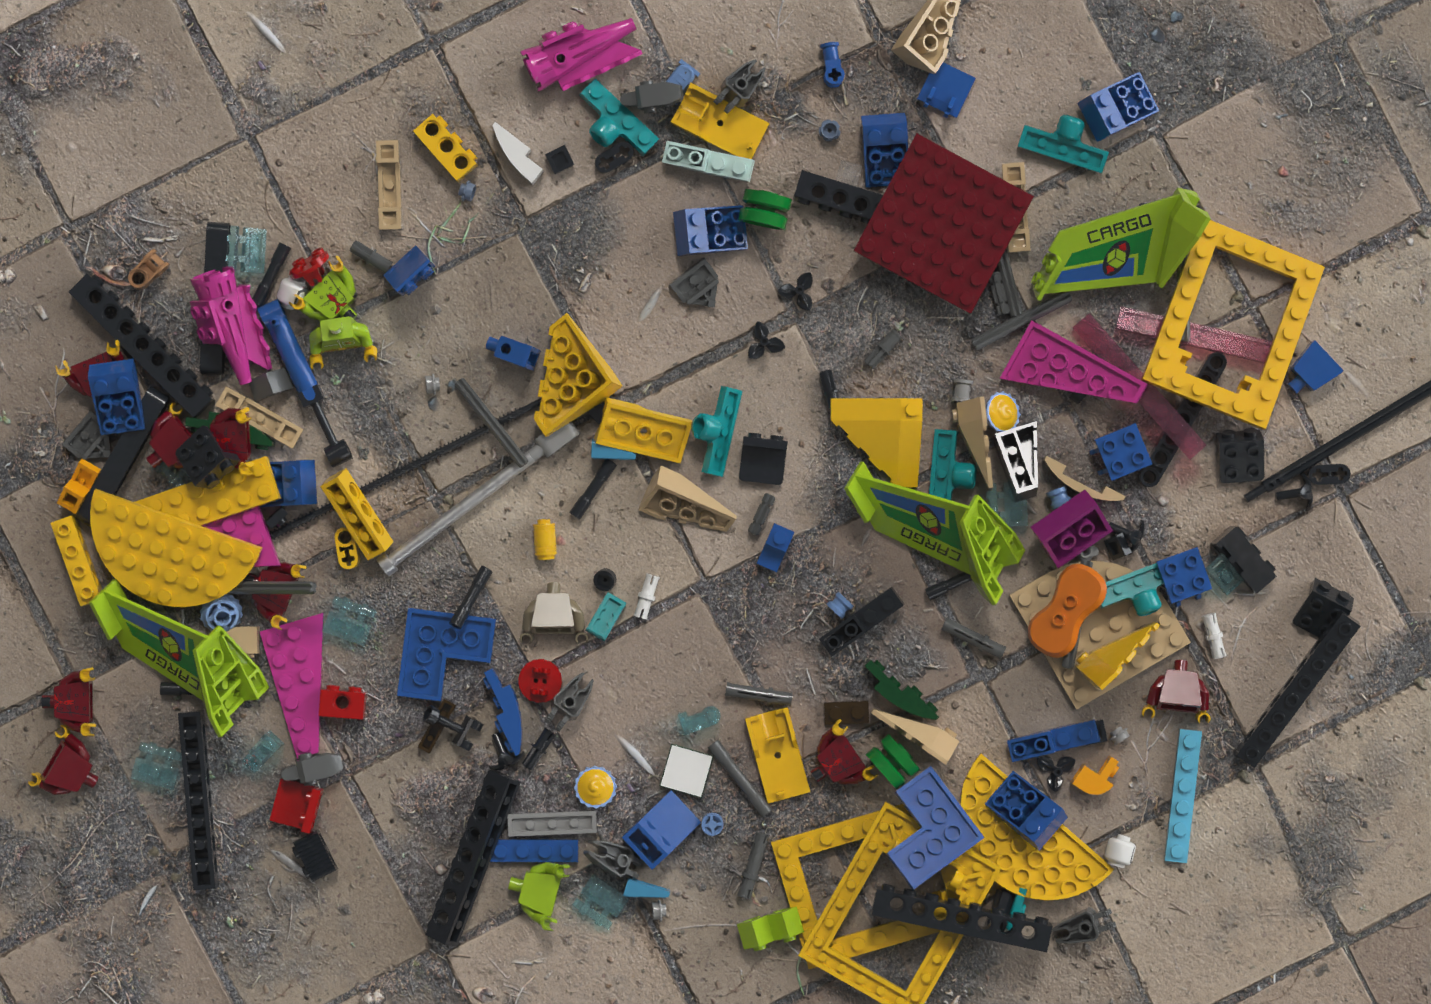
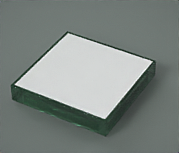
M671 743L659 786L702 798L714 755Z

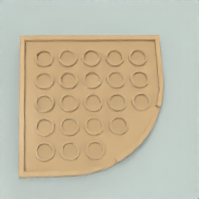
M1091 561L1093 562L1092 569L1097 571L1105 582L1134 572L1114 563ZM1080 562L1055 568L1009 595L1027 627H1029L1031 619L1052 600L1057 580L1062 571L1068 566L1080 564ZM1158 590L1157 594L1162 606L1158 611L1150 615H1137L1132 601L1128 599L1102 609L1099 606L1083 621L1076 659L1085 651L1089 653L1152 622H1157L1160 625L1156 631L1152 630L1149 633L1150 638L1141 648H1135L1137 651L1136 655L1128 664L1124 663L1121 665L1123 667L1121 673L1103 690L1093 686L1075 665L1073 669L1063 668V657L1054 658L1044 654L1076 710L1191 643L1169 604Z

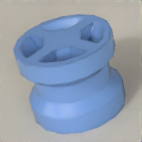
M1066 485L1046 493V496L1052 502L1050 505L1052 510L1071 499L1067 495L1068 489Z
M839 592L835 594L833 601H829L826 604L841 619L845 617L847 610L854 607Z
M712 812L706 814L702 819V830L710 836L718 835L723 829L722 817Z

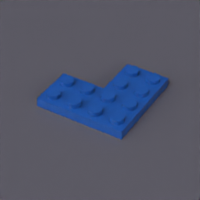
M408 608L397 696L442 701L447 658L491 663L496 619L468 615L462 628L457 629L449 624L454 613Z
M931 766L895 792L921 829L886 855L912 890L916 889L985 838Z

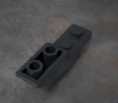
M890 587L819 638V640L832 657L905 604L894 588Z

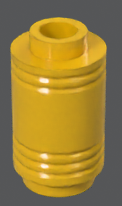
M538 519L537 524H533L535 556H537V560L555 559V554H557L555 523H551L550 519Z

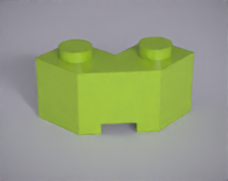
M797 906L776 910L772 914L761 917L759 915L737 924L744 950L751 948L754 951L767 948L766 944L775 940L783 939L784 943L797 939L796 935L804 932Z

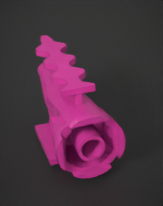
M632 18L592 30H587L583 24L572 21L563 25V30L558 33L552 30L543 34V39L538 41L540 45L520 51L522 56L526 55L527 57L523 61L532 81L536 84L539 83V86L536 87L538 92L558 81L560 89L565 91L572 86L585 82L643 54L640 49L619 42L620 39L637 30ZM562 54V60L558 62L557 56Z
M233 266L222 268L223 272L211 270L190 279L199 299L190 301V312L193 319L196 320L199 339L203 344H219L222 346L239 381V385H244L252 382L249 361L266 370L272 369L269 357L270 347L263 337L264 328L256 315L257 306L250 296V285L237 286Z

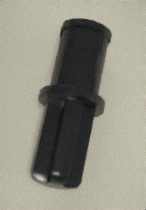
M825 370L820 372L819 375L824 390L822 395H825L830 414V398H839V389L837 390L832 370Z
M544 727L535 744H531L533 747L523 760L522 765L529 770H533L542 755L547 753L546 749L554 737H556V734Z

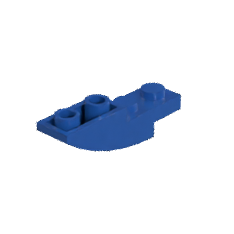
M494 668L484 672L486 677L483 678V681L488 690L492 688L495 694L493 701L497 709L502 708L503 710L502 713L496 716L497 721H495V725L499 733L504 732L507 738L504 742L509 753L514 752L515 756L521 753L523 737L519 703L512 685L509 684L503 687Z
M1094 719L1007 740L1011 760L1016 762L1100 741Z

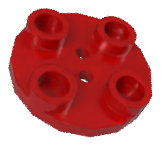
M320 247L314 250L308 258L304 259L301 257L292 263L293 268L289 273L292 279L303 277L310 286L315 284L313 279L322 282L321 275L325 272L322 265L328 260L329 254Z
M535 659L528 662L521 669L518 677L519 688L522 694L530 701L536 703L548 702L560 692L562 675L559 668L551 661Z

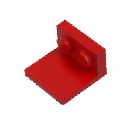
M281 778L270 821L299 828L301 832L310 834L313 831L324 789L311 785L304 786V783L291 780L286 781Z

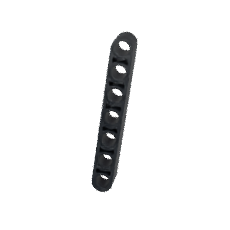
M207 222L204 273L211 270L223 272L222 268L229 266L230 223ZM201 341L200 374L223 375L225 352L222 346L219 344H203Z
M1219 352L1209 354L1195 377L1200 378L1205 375L1209 378L1210 383L1216 385L1227 365L1226 357ZM1213 356L1218 357L1221 361V365L1217 369L1213 368L1210 364ZM1182 397L1149 454L1152 465L1144 467L1139 471L1138 481L1142 486L1153 487L1158 484L1203 405L1198 404L1196 407H1192L1189 405L1188 399ZM1181 413L1185 414L1188 419L1185 426H1180L1177 423V416ZM1168 433L1175 434L1177 440L1174 445H1169L1166 442V435ZM1157 452H1162L1165 455V462L1161 465L1155 462L1154 457ZM1147 471H1151L1154 474V481L1150 484L1146 483L1143 479L1144 473Z
M152 386L147 390L141 400L145 429L122 433L78 510L75 519L91 527L90 509L95 489L116 496L150 437L155 420L166 409L170 401L169 396Z

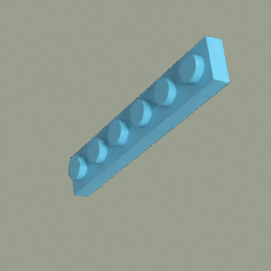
M1179 729L1164 855L1165 861L1187 863L1202 731Z

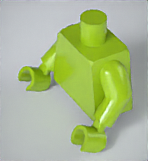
M541 863L532 866L530 871H526L524 880L514 877L510 879L508 890L520 893L518 903L521 904V909L531 920L540 924L544 930L554 931L549 927L550 922L557 923V920L550 917L553 912L561 878L569 877V875L564 874V868H570L569 864Z

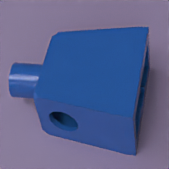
M501 336L499 340L489 337L486 343V349L495 352L494 357L534 371L541 350L504 336Z
M1313 340L1290 368L1296 377L1288 383V386L1296 394L1305 386L1310 391H1315L1344 370L1316 340Z

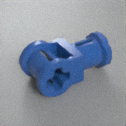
M839 42L820 44L819 46L823 51L824 83L830 88L839 87L845 75L838 55ZM831 72H835L837 76L839 75L836 81H833L831 77L829 78Z

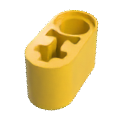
M343 527L335 533L338 562L344 569H353L360 563L359 548L352 535L349 543L341 542L340 534L343 531H348L346 527ZM353 545V549H349V554L354 556L355 560L351 561V565H349L348 562H344V558L347 557V550L342 551L341 547Z

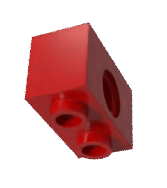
M326 685V689L320 690L319 716L350 719L365 718L367 692H363L362 687H348V690H339L340 686ZM339 696L348 698L349 704L346 708L338 705L337 699Z

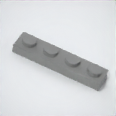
M596 810L508 814V837L597 833Z

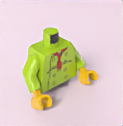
M336 256L338 260L336 265H332L328 261L332 270L304 298L294 294L298 298V303L292 304L289 302L291 307L301 311L311 319L320 321L334 319L339 315L341 317L349 316L354 319L358 315L349 306L355 300L354 294L356 289L353 276L343 265L339 256Z

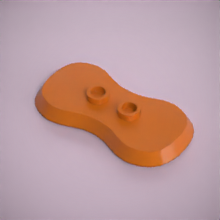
M1072 564L1062 571L1057 580L1052 600L1029 623L1028 637L1037 650L1054 658L1063 657L1073 650L1083 621L1103 603L1106 597V582L1097 571L1083 564Z

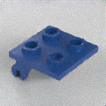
M943 62L936 74L929 73L917 100L924 102L923 107L928 108L930 105L944 112L943 117L945 118L948 115L957 118L976 78Z
M1136 423L1095 439L1097 448L1089 451L1090 455L1100 452L1106 468L1097 471L1099 476L1108 473L1111 481L1152 465Z
M1198 547L1156 562L1170 603H1174L1176 608L1181 606L1183 599L1194 596L1196 600L1201 599L1203 592L1212 589Z

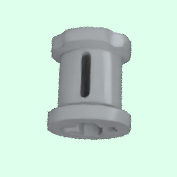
M954 379L955 390L951 401L962 402L970 400V387L973 381Z

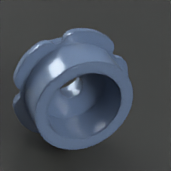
M834 120L822 122V126L819 127V135L825 141L837 139L840 135L839 124Z
M470 180L466 184L462 183L458 195L462 196V201L467 200L471 202L475 195L476 185L470 183Z

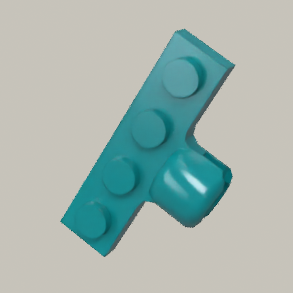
M596 78L579 94L600 116L589 130L593 140L600 146L608 147L618 137H623L644 156L658 142L659 138L631 111L622 105Z
M1062 115L1060 117L1057 128L1053 133L1024 125L1018 147L1099 173L1103 172L1109 151L1082 143L1081 136L1085 127L1084 121L1070 115Z
M721 386L714 415L700 413L692 421L691 431L694 437L707 442V450L701 472L721 477L724 475L742 396L741 390Z
M935 429L929 494L952 501L954 489L974 488L977 470L976 466L972 463L956 461L958 431Z
M1157 564L1149 565L1106 582L1107 593L1100 608L1102 609L1129 599L1132 601L1139 616H1147L1158 611L1162 603L1157 594V587L1164 584Z

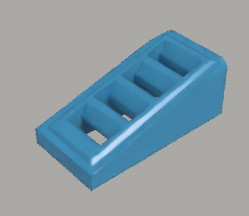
M592 439V459H636V453L596 444L595 440Z
M629 877L623 896L666 898L670 895V889Z

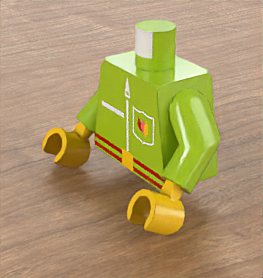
M352 317L321 320L319 327L309 335L310 353L312 354L309 357L312 370L314 363H320L321 369L323 368V358L319 353L365 347L364 360L368 362V355L374 356L375 361L377 360V348L372 345L373 342L368 327L365 324L356 322Z

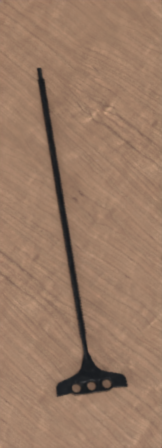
M541 398L523 407H519V409L515 408V411L511 410V413L507 412V415L503 414V417L499 416L497 421L500 425L504 426V423L509 424L508 421L513 422L512 419L517 420L516 417L521 418L520 415H524V413L540 406ZM605 401L587 411L598 424L602 420ZM483 424V427L479 426V429L475 428V431L471 430V433L467 432V435L463 434V437L459 436V439L455 438V441L451 440V443L447 442V445L443 444V447L440 446L439 449L436 448L435 451L432 450L431 453L428 452L427 455L424 454L423 457L420 456L419 459L416 458L415 461L412 460L411 463L408 462L403 467L401 465L399 469L397 467L395 471L393 469V472L390 473L389 471V474L386 475L385 473V476L381 475V478L377 477V480L373 479V482L365 483V486L361 485L360 490L366 495V492L370 493V490L374 491V488L378 489V486L382 487V484L386 485V482L390 483V480L394 481V478L398 479V476L402 477V474L406 475V472L410 473V470L414 471V468L418 469V466L422 467V464L426 465V462L430 463V460L434 461V458L438 459V456L442 457V454L445 455L446 452L449 453L450 450L453 451L454 448L457 449L458 446L461 447L462 444L465 445L466 442L469 443L470 440L473 441L478 436L480 438V435L483 434L484 436V433L487 432L488 434L490 430ZM329 501V504L325 503V506L321 505V508L317 507V510L313 509V512L309 511V514L305 513V516L301 515V518L297 517V520L293 519V522L289 521V524L285 523V526L281 525V528L274 529L273 532L270 531V537L276 540V537L280 538V535L284 536V533L288 534V531L291 532L292 529L295 530L296 527L299 528L300 525L303 526L304 523L307 524L308 521L311 522L316 517L318 519L320 515L322 517L324 513L326 515L328 511L330 513L331 510L334 511L335 509Z

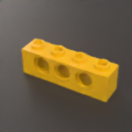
M347 468L330 476L320 487L366 559L370 560L385 552L393 543V540Z
M71 515L50 524L80 606H85L102 590L78 520L75 519L76 515Z

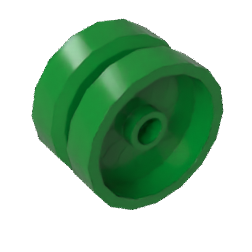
M744 190L742 201L755 208H741L738 217L739 221L770 229H786L788 219L781 214L775 213V211H789L792 199L764 190Z
M887 734L880 741L887 754L884 755L877 747H873L866 753V756L898 790L906 784V780L899 770L902 769L909 777H913L921 769L912 760L913 757L901 743L898 744L890 734Z

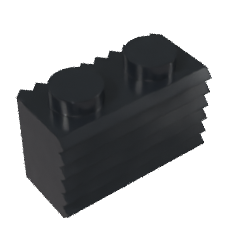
M319 829L293 842V853L297 859L301 858L304 864L302 871L307 879L311 878L312 882L338 869Z

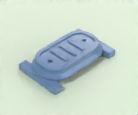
M681 59L679 61L681 65L676 67L666 82L681 85L684 94L690 83L693 82L695 75L698 77L701 73Z

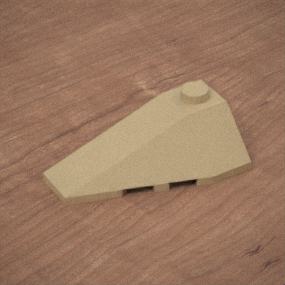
M927 0L901 33L891 51L906 64L936 74L947 57V45L949 38L952 37V25L954 17L958 14L961 0Z
M983 396L956 403V409L952 410L953 423L957 422L958 430L987 491H992L991 460L988 457L989 439L985 434V431H987V416Z
M660 466L652 477L638 509L658 519L666 520V517L679 519V523L686 524V521L699 523L700 527L725 532L728 531L737 518L734 513L683 475L663 466Z
M874 708L871 710V713L896 731H899L912 742L918 744L923 750L945 765L959 743V740L956 739L958 734L948 727L943 730L937 726Z

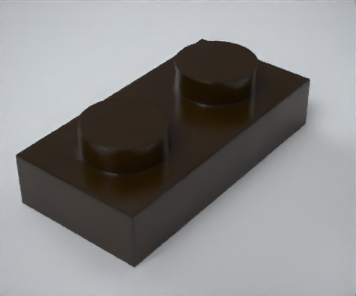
M868 700L824 702L825 725L835 724L839 719L842 720L839 724L869 723Z

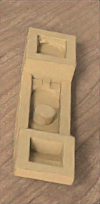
M398 140L376 141L379 230L401 229L402 204Z
M1024 162L1002 164V179L1025 191L1026 184ZM1027 211L1008 244V252L1031 251Z
M227 386L215 405L222 410L248 407L249 411L246 413H249V418L251 417V420H249L250 425L292 449L304 430Z
M1048 456L1043 458V462L1049 471L1061 483L1077 493L1086 490L1092 498L1105 501H1120L1126 497L1107 486H1103L1099 493L1064 475L1063 472L1066 465Z

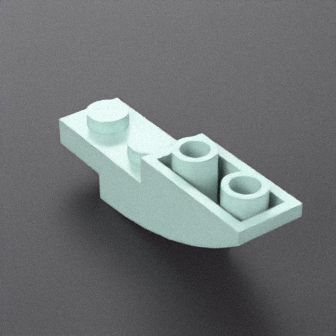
M671 141L666 142L662 163L746 182H750L755 162L753 159Z

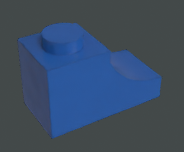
M774 523L756 564L777 572L794 535V531Z

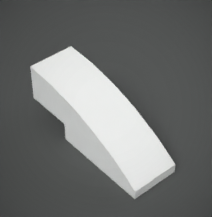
M494 122L492 126L504 153L519 173L533 185L543 173V169L527 158L531 149Z

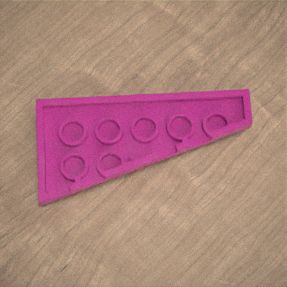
M1032 320L1000 376V379L1136 404L1148 385Z
M259 506L203 526L263 547L254 567L281 566Z
M324 613L280 625L279 627L282 630L273 627L260 631L297 759L300 754L311 752L312 755L319 752V703L322 684Z

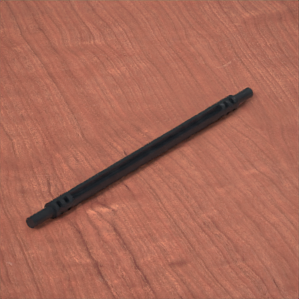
M1431 380L1263 480L1261 485L1243 495L1245 500L1250 502L1265 492H1271L1431 396Z

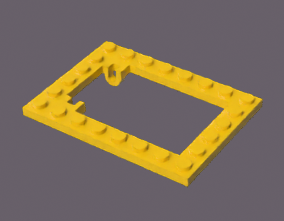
M1210 220L1201 237L1187 255L1141 381L1265 430L1325 267ZM1215 248L1295 280L1259 380L1244 375L1238 384L1236 393L1185 373L1188 367L1185 366L1186 362L1191 358L1192 353L1178 348Z
M886 801L798 956L882 1004H925L961 941L962 934L940 930L906 990L829 947L882 852L887 854L921 829L911 815ZM969 849L950 863L957 870L947 888L960 895L958 898L961 900L960 904L969 905L970 902L982 904L1002 867ZM959 912L956 915V920L959 922H964L968 919L966 912Z
M903 804L895 805V807L911 815ZM880 810L771 841L790 907L797 906L804 932L798 934L802 947L818 919L799 857L864 839ZM948 864L941 870L946 890L935 891L932 894H936L939 896V899L946 901L948 898H959L960 895L947 888L957 868ZM938 907L935 909L934 915L943 917L947 911L943 907ZM895 920L833 938L829 947L851 958L938 933L940 930ZM806 961V962H807V965H808V969H812V968H816V967H817V966L813 965L812 963Z

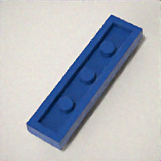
M499 839L490 862H578V839Z

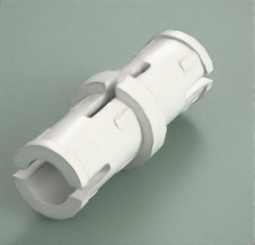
M646 573L642 591L638 593L639 601L633 616L640 618L643 609L641 618L647 620L651 603L655 600L654 593L660 577L653 576L652 579V575Z
M1216 613L1203 615L1202 619L1207 634L1205 638L1209 642L1212 659L1225 657L1226 653L1222 641L1223 633L1222 631L1220 632Z

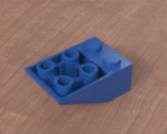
M1140 72L1097 91L1077 103L1097 142L1159 112Z
M905 113L861 116L866 187L888 186L908 150Z
M744 205L693 208L673 212L677 255H699L748 249L746 224L738 220L740 209Z
M415 245L383 276L402 296L407 294L409 296L418 288L416 284L421 279L426 280L434 273L432 269L435 265Z
M134 359L89 365L88 381L101 435L144 430L145 423Z
M315 460L270 462L281 499L259 507L317 504Z
M1012 771L985 803L990 810L1039 851L1068 818L1063 808L1015 771Z
M670 790L628 829L622 838L653 870L701 821Z

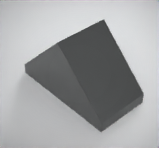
M286 367L266 372L253 378L252 382L249 383L255 402L295 388Z

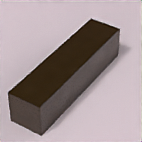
M444 698L438 708L440 715L449 719L457 704ZM438 723L429 725L418 748L430 754L444 726Z

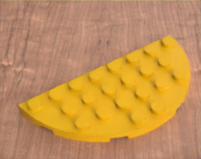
M95 489L93 492L90 524L95 547L101 560L121 585L135 595L150 602L171 607H190L214 601L230 592L244 580L253 569L263 547L98 489Z
M981 753L977 756L963 782L959 804L985 837L970 849L1002 867L994 881L997 885L1009 892L1030 899L1059 900L1077 896L1088 891L1112 873L1114 868L1063 824L1040 851L1017 834L985 805L987 800L1008 776ZM1020 888L1027 889L1026 896L1019 892Z

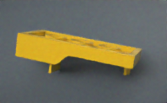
M690 83L684 99L671 120V124L734 156L752 159L770 123L736 106L727 114L724 110L729 102L723 100L716 105L713 101L717 98V95ZM719 120L723 121L722 126L717 125Z
M606 397L602 420L595 433L594 440L596 444L681 464L692 420L648 410L637 404ZM642 429L647 430L646 433H641L640 431Z
M788 706L746 717L745 721L767 803L810 793ZM776 752H780L781 757L776 758L774 754Z

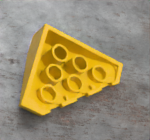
M567 313L549 327L548 335L552 336L550 349H546L543 366L547 367L545 380H540L539 385L540 409L535 411L534 420L545 437H548L605 401L606 397L609 398L623 386L610 366Z
M830 398V421L836 427L839 425L848 434L846 437L857 449L862 448L869 456L868 460L879 471L883 470L891 478L889 482L903 487H918L923 398Z
M1152 622L1089 653L1085 651L1076 659L1078 664L1075 667L1093 686L1103 690L1121 673L1123 668L1121 665L1124 663L1128 664L1136 655L1137 651L1135 648H1141L1150 638L1149 633L1152 630L1156 631L1160 625L1157 622Z

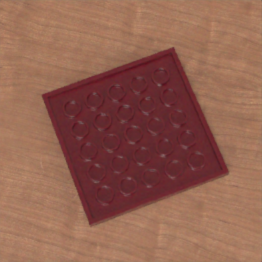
M916 133L853 251L971 314L1034 196Z

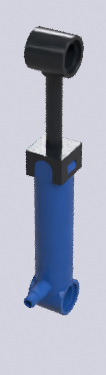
M276 299L257 308L297 390V395L303 408L312 407L327 438L329 446L324 448V452L331 466L334 468L353 459L345 439L337 441L319 402L326 398L312 373L280 301Z

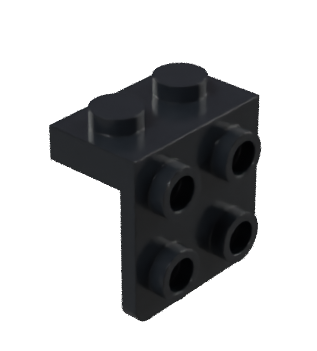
M201 426L176 450L177 458L196 487L209 489L216 487L220 480L226 474L231 473L241 461L237 454L223 452L207 426Z
M1246 428L1244 431L1223 430L1220 433H1216V443L1219 448L1220 481L1222 483L1261 481L1264 479V438L1260 429Z
M748 432V437L743 436L739 479L747 482L781 485L783 483L788 441H783L784 436L770 435V439L761 438L762 434Z
M1315 578L1311 583L1308 597L1293 618V624L1319 638L1340 609L1350 615L1354 598L1349 593L1332 587L1327 581Z

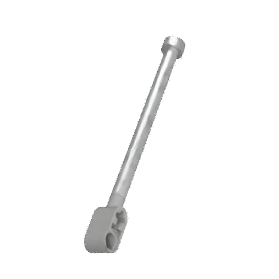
M571 421L548 437L541 434L534 440L536 445L524 453L528 459V463L525 466L519 468L513 461L391 554L383 553L376 559L378 564L390 577L398 571L396 566L542 456L545 455L546 458L552 456L576 438L580 432Z

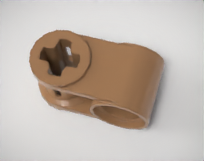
M155 249L148 252L128 275L129 283L138 290L146 289L170 266L168 262H164L156 254L157 251ZM152 260H154L158 264V267L152 262ZM139 273L144 274V282L140 285L135 284V275Z

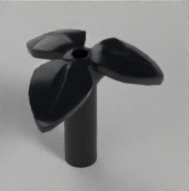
M811 272L803 273L798 277L796 288L790 283L780 286L777 290L778 294L785 299H791L797 295L796 304L801 309L810 311L813 303L812 298L803 292L812 286L813 277Z
M759 321L754 325L753 336L760 340V343L751 344L748 350L749 359L762 357L764 355V347H767L771 353H778L785 349V344L781 339L777 337L767 338L769 330L765 324Z
M1301 473L1300 475L1304 480V485L1301 488L1276 492L1277 500L1298 497L1307 499L1306 511H1309L1313 503L1312 486L1309 478L1304 473Z
M1140 520L1139 530L1133 531L1112 522L1109 523L1113 533H1123L1124 537L1129 539L1132 544L1130 550L1133 553L1140 545V540L1145 533L1144 521Z
M495 733L492 735V739L499 753L498 765L489 766V768L492 770L506 769L509 765L512 766L518 763L525 752L523 751L516 757L510 756L500 733Z
M1041 756L1037 758V765L1040 770L1052 772L1047 778L1051 790L1057 792L1061 788L1063 783L1061 775L1063 772H1069L1074 767V758L1061 757L1057 765H1054L1051 757Z

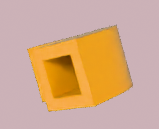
M81 459L72 478L64 486L57 504L76 514L100 474L101 469Z
M1109 755L1098 773L1082 764L1070 782L1088 794H1103L1114 786L1107 779L1108 777L1112 778L1119 769L1117 766L1119 761Z

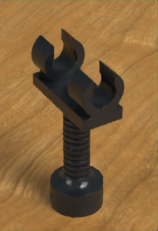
M429 706L423 715V722L430 725L438 723L457 732L452 742L467 751H470L473 746L471 741L465 739L469 728L471 727L480 732L484 725L466 715L460 725L440 715V710L433 706Z

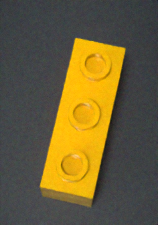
M431 114L413 132L459 183L478 166L475 162L477 157L470 149L464 150L460 145L463 142L455 132L450 134L446 129L448 126L447 122L440 115L436 118L434 114ZM432 124L437 125L439 129L438 133L434 136L427 134V128ZM445 141H450L453 143V149L447 153L441 150L442 144ZM459 158H466L468 165L464 169H458L456 161Z

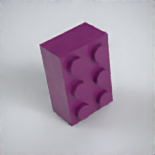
M1083 490L1030 527L1044 551L1057 568H1060L1113 531L1099 506L1086 490Z

